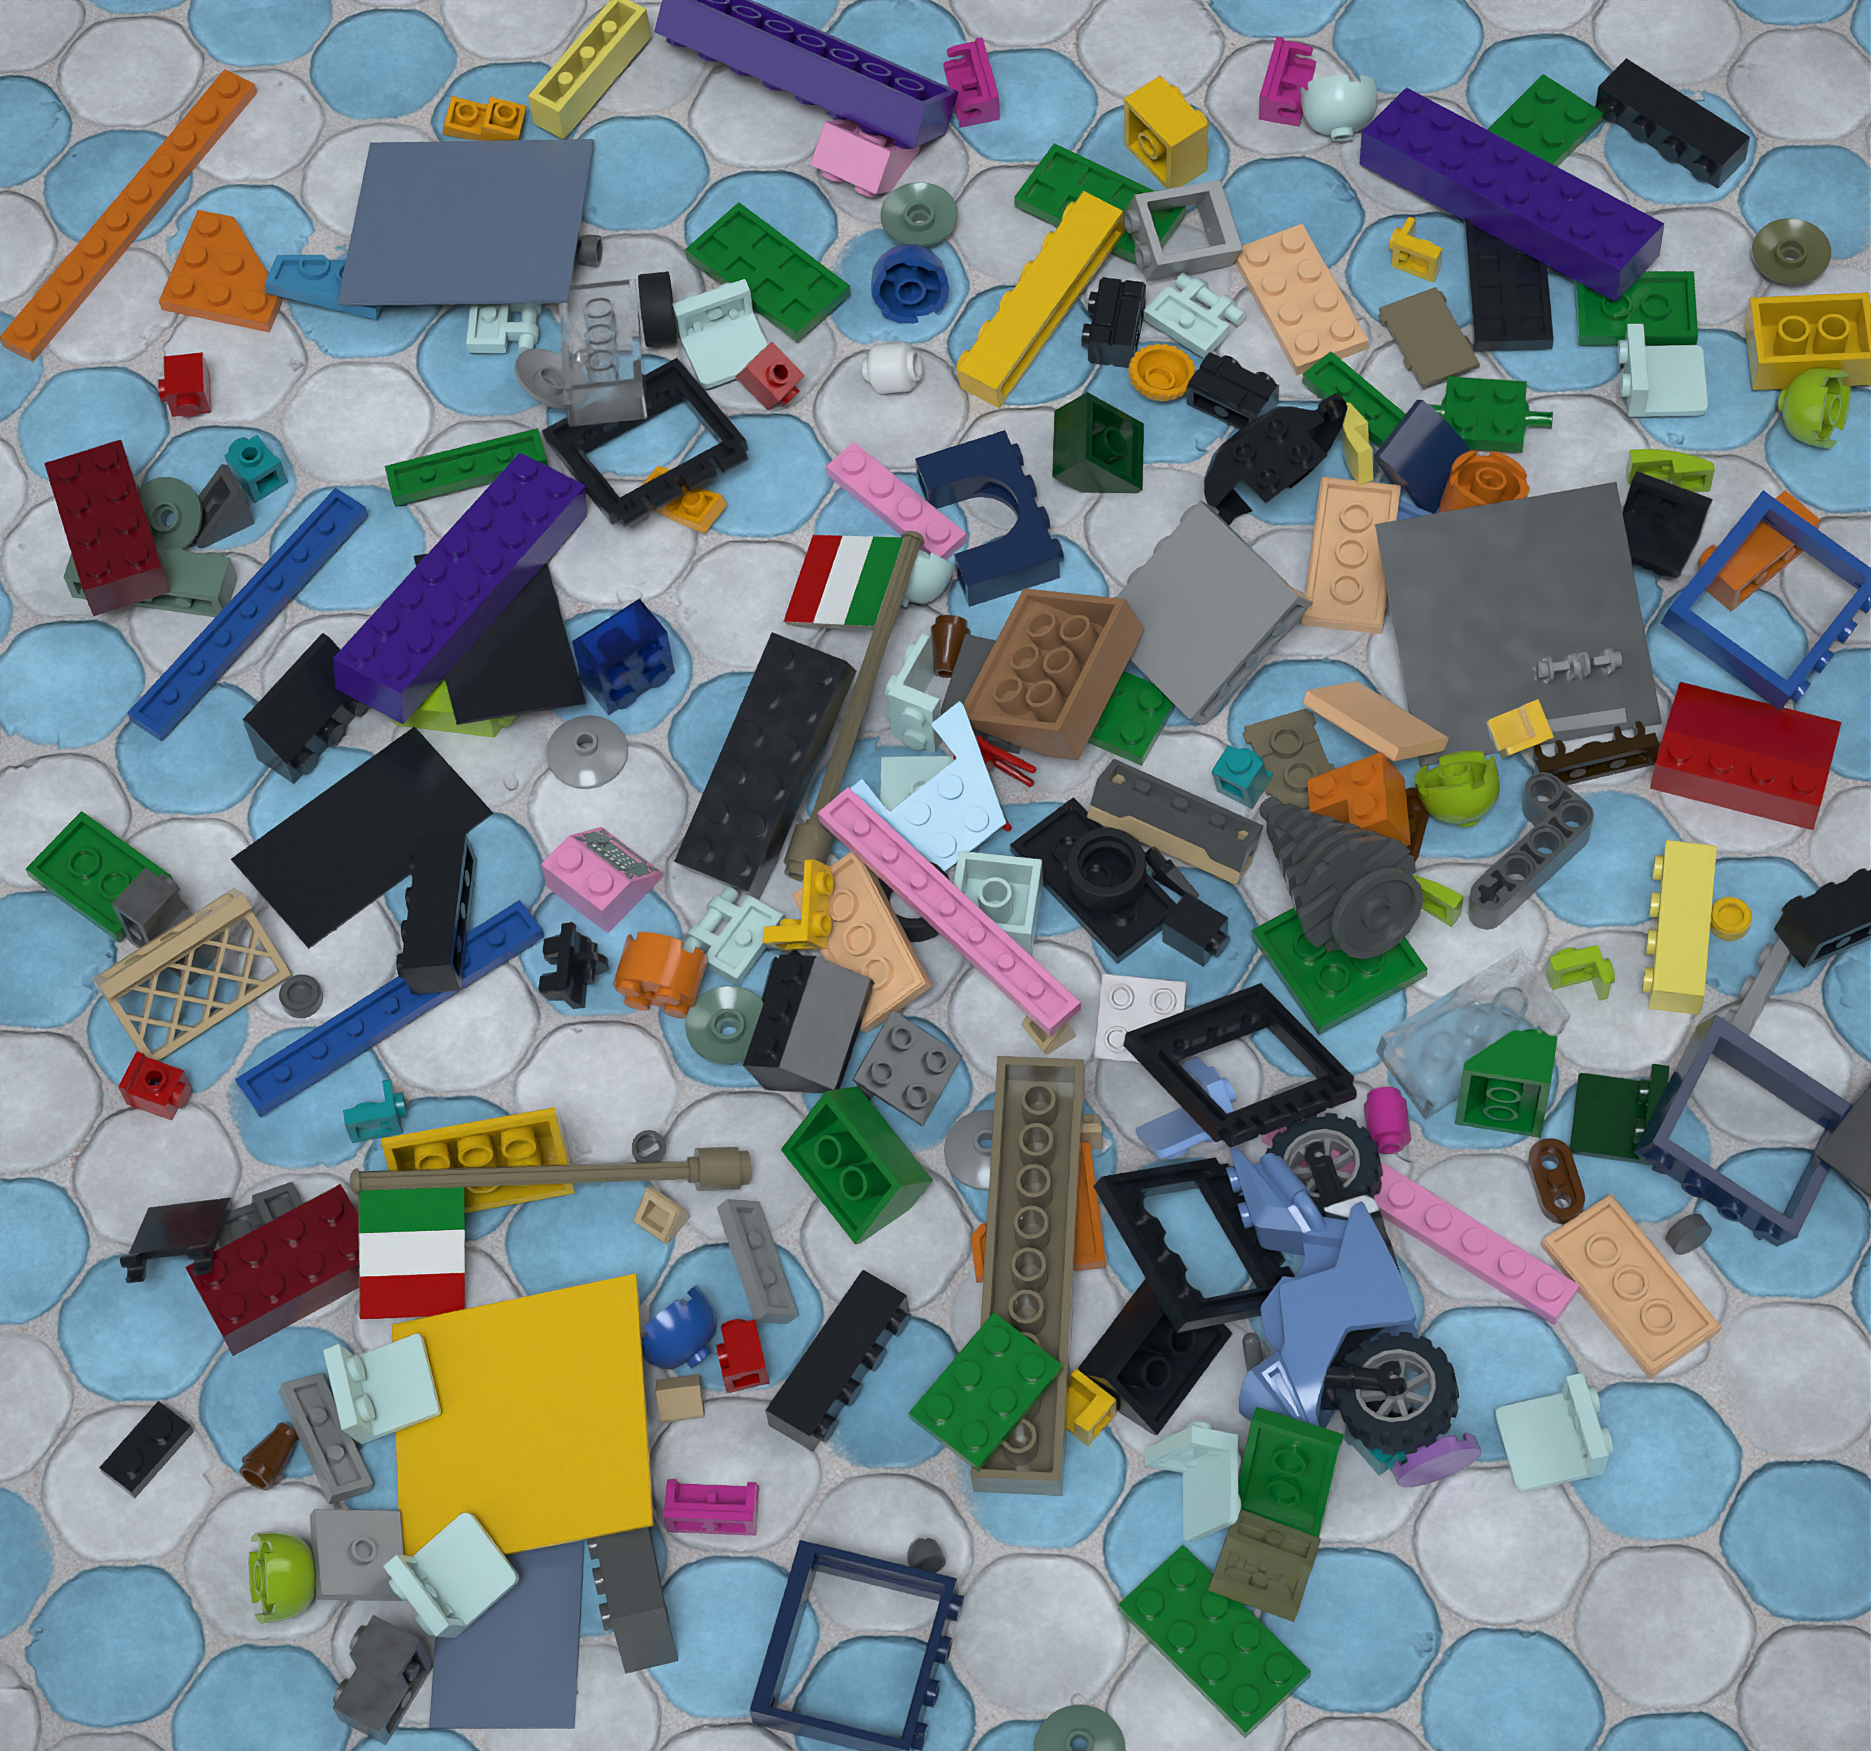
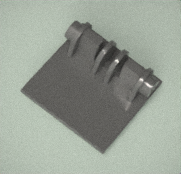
M891 1010L852 1081L857 1084L869 1100L872 1099L873 1095L877 1096L908 1118L924 1126L962 1055L894 1010Z

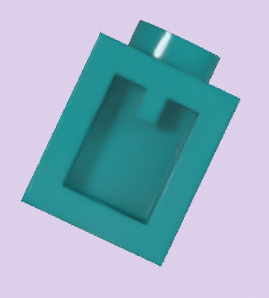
M391 1079L382 1081L385 1102H363L357 1104L354 1108L343 1110L345 1126L352 1143L402 1134L400 1118L407 1117L406 1102L403 1092H395Z

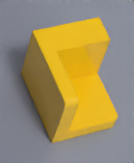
M1539 699L1487 721L1501 759L1554 738Z
M1075 1369L1070 1374L1066 1430L1089 1447L1117 1415L1116 1399L1078 1369Z

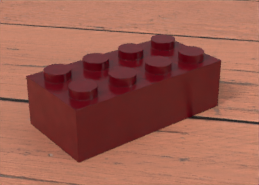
M122 440L113 441L44 463L82 590L93 616L171 592Z
M341 1184L214 1251L213 1269L210 1274L193 1275L194 1263L185 1267L232 1356L359 1288L358 1213Z

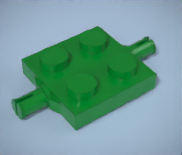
M1447 376L1446 395L1441 405L1428 404L1452 426L1471 450L1522 453L1524 435L1527 432L1528 426L1552 429L1553 411H1529L1526 401L1527 381Z

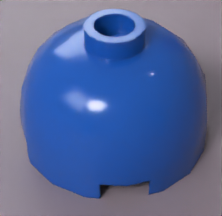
M902 244L892 247L878 259L873 267L871 295L875 304L881 309L882 315L898 323H918L917 316L928 315L934 310L935 314H937L947 301L949 283L942 261L925 247L917 244Z
M697 1285L687 1292L692 1298L686 1303L683 1298L680 1301L675 1300L643 1327L644 1331L648 1334L644 1339L642 1338L643 1358L649 1364L660 1369L673 1370L687 1363L693 1369L712 1353L707 1345L716 1335L718 1322L713 1306Z

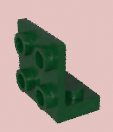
M1652 1064L1649 1079L1641 1078L1640 1081L1580 1073L1577 1081L1569 1149L1571 1153L1651 1165L1633 1152L1668 1085L1670 1066Z

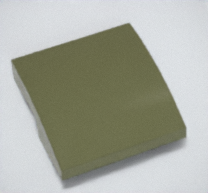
M1240 1509L1236 1523L1229 1526L1208 1591L1294 1622L1314 1565L1321 1538Z

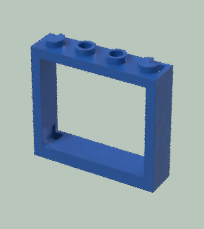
M1763 490L1669 607L1661 624L1781 711L1790 699L1797 703L1811 685L1805 679L1813 669L1820 674L1835 655L1829 650L1834 642L1838 640L1844 644L1858 625L1852 619L1859 610L1865 614L1870 611L1871 567ZM1762 522H1765L1857 589V592L1788 680L1781 677L1692 612L1693 608Z

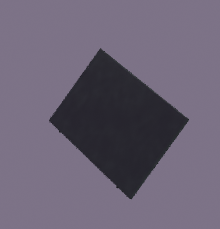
M427 554L415 555V566H417ZM547 562L444 676L456 725L586 704L580 683L581 677L578 676Z
M414 726L231 858V861L303 944L310 949L411 875L410 857L416 854L418 837L459 833L468 834L469 831L493 815V812Z

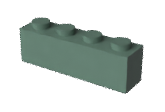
M157 547L171 592L131 604L130 606L216 617L231 601L236 585L237 576L231 559L216 552L202 554L187 552L179 547H169L167 549ZM71 554L64 579L72 598L86 599Z

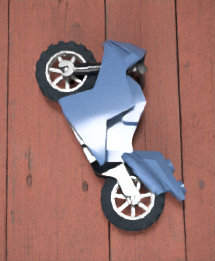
M1325 1113V1117H1317L1316 1114L1300 1122L1293 1121L1291 1125L1286 1126V1131L1283 1133L1278 1132L1272 1139V1148H1267L1265 1154L1260 1157V1163L1252 1165L1238 1147L1229 1149L1234 1166L1228 1167L1226 1170L1233 1192L1242 1191L1245 1202L1237 1204L1245 1229L1254 1227L1258 1242L1263 1248L1305 1256L1302 1267L1294 1278L1283 1276L1261 1305L1264 1335L1271 1356L1263 1360L1260 1338L1257 1334L1250 1332L1244 1335L1242 1339L1247 1374L1239 1395V1413L1251 1421L1256 1407L1326 1428L1335 1411H1340L1344 1424L1346 1423L1349 1433L1356 1440L1360 1438L1363 1446L1373 1451L1375 1448L1382 1449L1383 1454L1395 1455L1396 1451L1412 1454L1417 1452L1416 1448L1425 1445L1427 1448L1437 1442L1436 1437L1440 1433L1445 1435L1450 1429L1451 1417L1456 1418L1459 1389L1454 1368L1448 1362L1445 1352L1440 1347L1435 1349L1431 1340L1419 1336L1414 1325L1416 1321L1415 1310L1407 1286L1401 1276L1377 1202L1374 1200V1195L1379 1194L1382 1188L1381 1176H1383V1169L1375 1141H1372L1369 1131L1364 1126L1359 1128L1356 1121L1347 1116L1345 1119H1341L1335 1113ZM1332 1150L1344 1153L1332 1160ZM1302 1158L1306 1161L1308 1166L1304 1168H1295V1166L1302 1160ZM1353 1161L1355 1163L1352 1174L1338 1170ZM1311 1178L1306 1185L1300 1180ZM1406 1369L1420 1374L1406 1382ZM1430 1383L1431 1389L1428 1397L1412 1392ZM1411 1403L1421 1407L1414 1412L1413 1408H1411Z

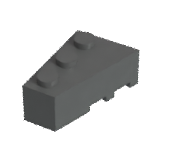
M650 1527L586 1539L591 1560L599 1558L600 1567L592 1568L597 1594H606L607 1602L599 1604L604 1631L612 1629L614 1631L625 1674L678 1661Z

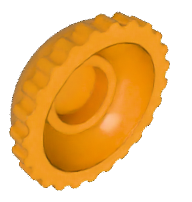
M1156 343L1155 345H1147L1146 348L1143 347L1139 352L1135 353L1129 364L1128 378L1131 379L1130 383L1134 385L1135 390L1144 397L1154 401H1171L1184 396V393L1187 392L1188 382L1194 375L1196 366L1193 365L1194 361L1182 349H1177L1176 346H1168V344L1160 345Z

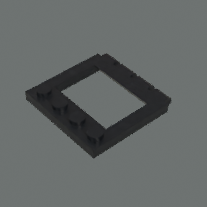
M678 358L669 361L542 430L546 443L578 482L586 485V493L612 525L619 521L624 528L649 515L647 505L650 504L656 511L682 497V486H685L691 492L718 477L715 468L719 467L723 473H726L748 461L746 439ZM683 400L718 444L619 497L586 456L585 452Z
M1261 983L1132 1030L1125 1035L1123 1046L1215 1143L1223 1140L1231 1148L1253 1140L1259 1134H1268L1291 1125L1293 1121L1304 1120L1326 1111L1327 1108L1332 1109L1357 1097V1091L1353 1085L1354 1076ZM1268 1028L1317 1078L1227 1114L1177 1061Z
M1216 1157L1102 1176L1093 1186L1177 1333L1261 1316L1260 1309L1262 1303L1283 1276L1295 1277L1289 1266L1280 1267L1286 1261L1281 1251L1261 1247L1254 1227L1245 1229L1237 1205L1238 1203L1245 1202L1244 1195L1238 1196L1242 1191L1233 1192L1226 1168L1231 1166L1228 1163L1219 1164ZM1199 1188L1257 1288L1204 1298L1200 1290L1194 1289L1187 1282L1186 1271L1188 1269L1179 1254L1167 1247L1164 1241V1236L1167 1233L1159 1219L1152 1216L1145 1209L1144 1199L1150 1196Z

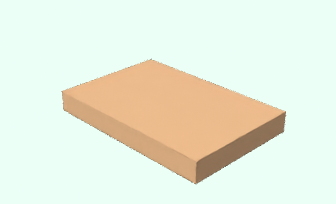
M1358 681L1307 690L1303 700V704L1377 752H1382L1393 762L1444 751L1449 739L1444 734Z

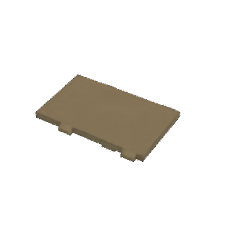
M1437 287L1379 308V320L1382 325L1387 324L1391 335L1405 357L1403 363L1407 370L1412 369L1422 388L1447 380V376L1455 377L1480 367V363L1471 349L1472 343L1468 336L1463 335L1446 305L1447 299L1442 291H1438Z
M1307 708L1244 726L1245 732H1243V737L1246 744L1251 745L1252 750L1263 759L1265 769L1273 772V777L1265 789L1266 795L1278 798L1283 804L1291 803L1309 810L1307 780L1334 770L1335 767L1333 763H1328L1314 728L1317 722L1313 712L1308 713Z

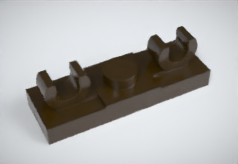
M1640 721L1634 724L1633 731L1635 737L1633 738L1625 737L1621 732V728L1615 726L1612 741L1603 743L1600 741L1588 742L1569 753H1566L1564 743L1561 740H1556L1554 746L1556 755L1552 757L1544 755L1539 744L1534 747L1533 761L1535 765L1533 775L1541 772L1551 773L1566 785H1571L1655 765L1660 744L1655 732L1645 734V727Z

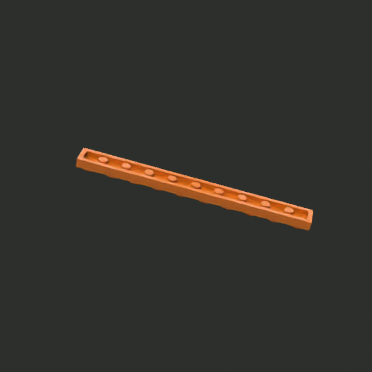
M226 69L222 71L2 333L0 341L3 347L32 362L35 361L255 97L257 90L254 83Z

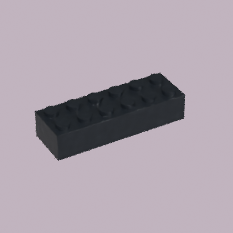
M771 633L676 855L675 863L686 870L730 886L757 899L761 898L857 672L847 661L776 633Z

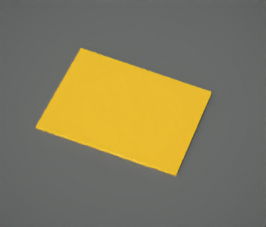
M636 1273L391 1324L392 1343L414 1334H420L424 1338L441 1407V1414L439 1416L395 1432L398 1511H400L404 1555L414 1556L462 1513L473 1514L504 1555L654 1526L638 1275Z

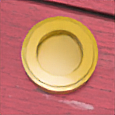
M1724 897L1712 905L1710 930L1716 937L1725 941H1735L1743 938L1748 933L1752 921V912L1744 901L1735 897Z

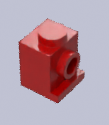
M136 1051L118 1086L127 1105L171 1121L178 1108L181 1109L186 1105L191 1092V1086L184 1070L147 1058L144 1053Z
M734 1319L721 1325V1332L724 1343L716 1344L726 1393L770 1384L755 1320Z

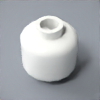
M905 341L874 344L869 351L868 358H864L862 362L864 380L870 382L873 389L880 394L911 391L916 385V381H920L922 378L923 365L921 355L918 350H914Z

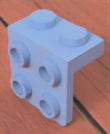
M1198 1057L1182 1063L1183 1069L1227 1114L1234 1111L1231 1103L1236 1101V1095L1226 1077L1221 1078L1214 1066L1208 1067ZM1183 1108L1147 1122L1135 1130L1138 1139L1158 1158H1178L1189 1151V1147L1202 1141H1213Z

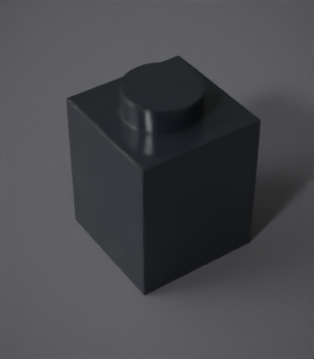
M1188 892L1183 895L1162 922V942L1202 967L1208 963L1212 956L1219 957L1226 949L1230 940L1228 935V917Z

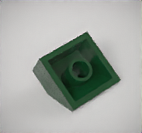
M1089 392L1054 410L1053 478L1080 493H1139L1143 490L1144 423Z

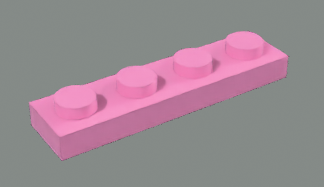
M853 442L826 465L827 476L900 535L906 531L920 533L924 537L925 543L920 545L919 549L930 555L932 552L947 560L967 542L966 532L856 443Z

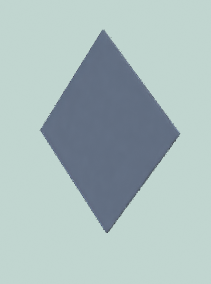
M594 140L370 142L337 301L338 306L568 303Z

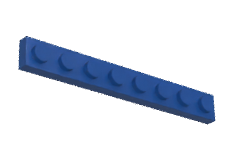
M334 488L127 712L130 721L161 741L368 516L366 507L339 489Z
M520 900L468 932L461 990L544 938L541 927ZM398 976L236 1078L237 1086L258 1116L261 1117L460 990L412 995L405 979Z

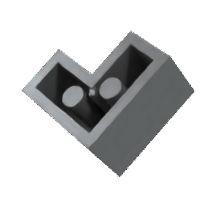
M145 868L112 903L128 941L138 949L192 915L187 911V905L179 897V886L167 875L161 874L158 877ZM218 935L212 938V940L220 941ZM203 944L195 949L191 966L207 968L216 958L218 947ZM186 956L176 962L184 964ZM166 968L181 978L182 969ZM190 971L187 984L191 986L201 973Z
M373 1615L367 1626L361 1625L352 1637L349 1655L356 1666V1670L350 1679L345 1678L339 1684L333 1697V1703L335 1704L332 1708L341 1722L387 1745L431 1672L433 1665L419 1638Z

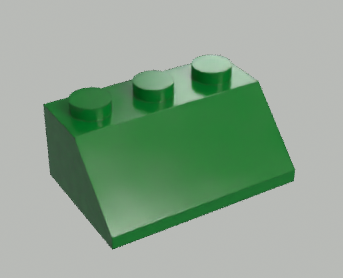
M1539 1029L1512 1030L1466 1060L1463 1066L1455 1125L1541 1138L1558 1036L1548 1035Z
M858 1086L825 1091L781 1148L787 1159L855 1245L861 1244L909 1211L933 1181Z

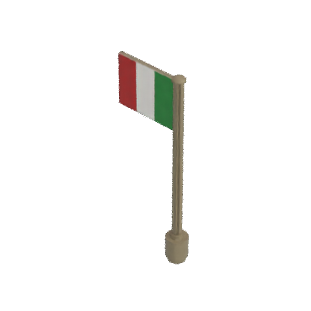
M906 531L901 537L812 535L783 622L789 626L873 630L811 818L807 819L805 824L799 823L795 825L783 861L786 865L785 875L796 881L803 882L804 862L806 859H815L823 864H827L835 836L819 822L817 813L837 796L919 547L925 543L924 537L916 531Z
M738 1147L695 1148L694 1157H687L686 1161L359 1171V1168H355L350 1175V1186L353 1192L358 1194L359 1318L431 1317L465 1309L464 1187L687 1179L688 1183H695L697 1191L738 1190L740 1185L750 1184L751 1161L749 1152L739 1151Z

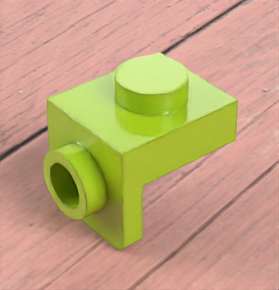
M1594 945L1578 950L1572 947L1565 948L1549 957L1546 978L1551 990L1591 980L1597 997L1601 1001L1608 999L1611 983L1615 982V973L1610 959H1603L1599 946Z

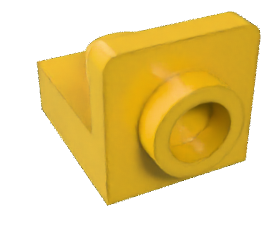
M1409 216L1402 228H1395L1390 238L1388 248L1393 250L1391 267L1434 283L1440 273L1443 248L1434 245L1428 240L1415 238L1416 219Z

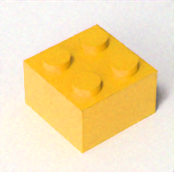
M1160 75L1124 98V146L1166 189L1182 187L1207 171L1209 152L1208 120L1200 110H1194L1185 101L1178 87L1175 85L1171 86Z

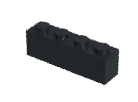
M1626 58L1598 86L1595 107L1603 112L1605 120L1614 122L1627 130L1638 141L1647 143L1661 152L1666 159L1676 162L1692 172L1697 179L1706 181L1718 189L1746 160L1750 136Z
M466 833L418 837L416 854L410 857L412 884L411 887L406 888L405 892L408 914L407 920H403L401 923V937L404 944L403 952L397 955L396 966L399 977L405 979L412 995L461 990L477 860Z
M1866 868L1859 869L1841 883L1829 882L1818 889L1815 894L1806 898L1802 895L1796 896L1783 906L1781 910L1783 914L1774 927V931L1803 968L1871 939V870L1868 871Z
M862 1270L766 1408L769 1426L812 1452L820 1441L827 1442L838 1425V1419L836 1418L845 1405L848 1407L852 1406L860 1395L863 1387L861 1381L869 1370L874 1372L881 1365L887 1352L885 1346L893 1335L898 1337L906 1328L911 1314L908 1313L907 1295L867 1271Z

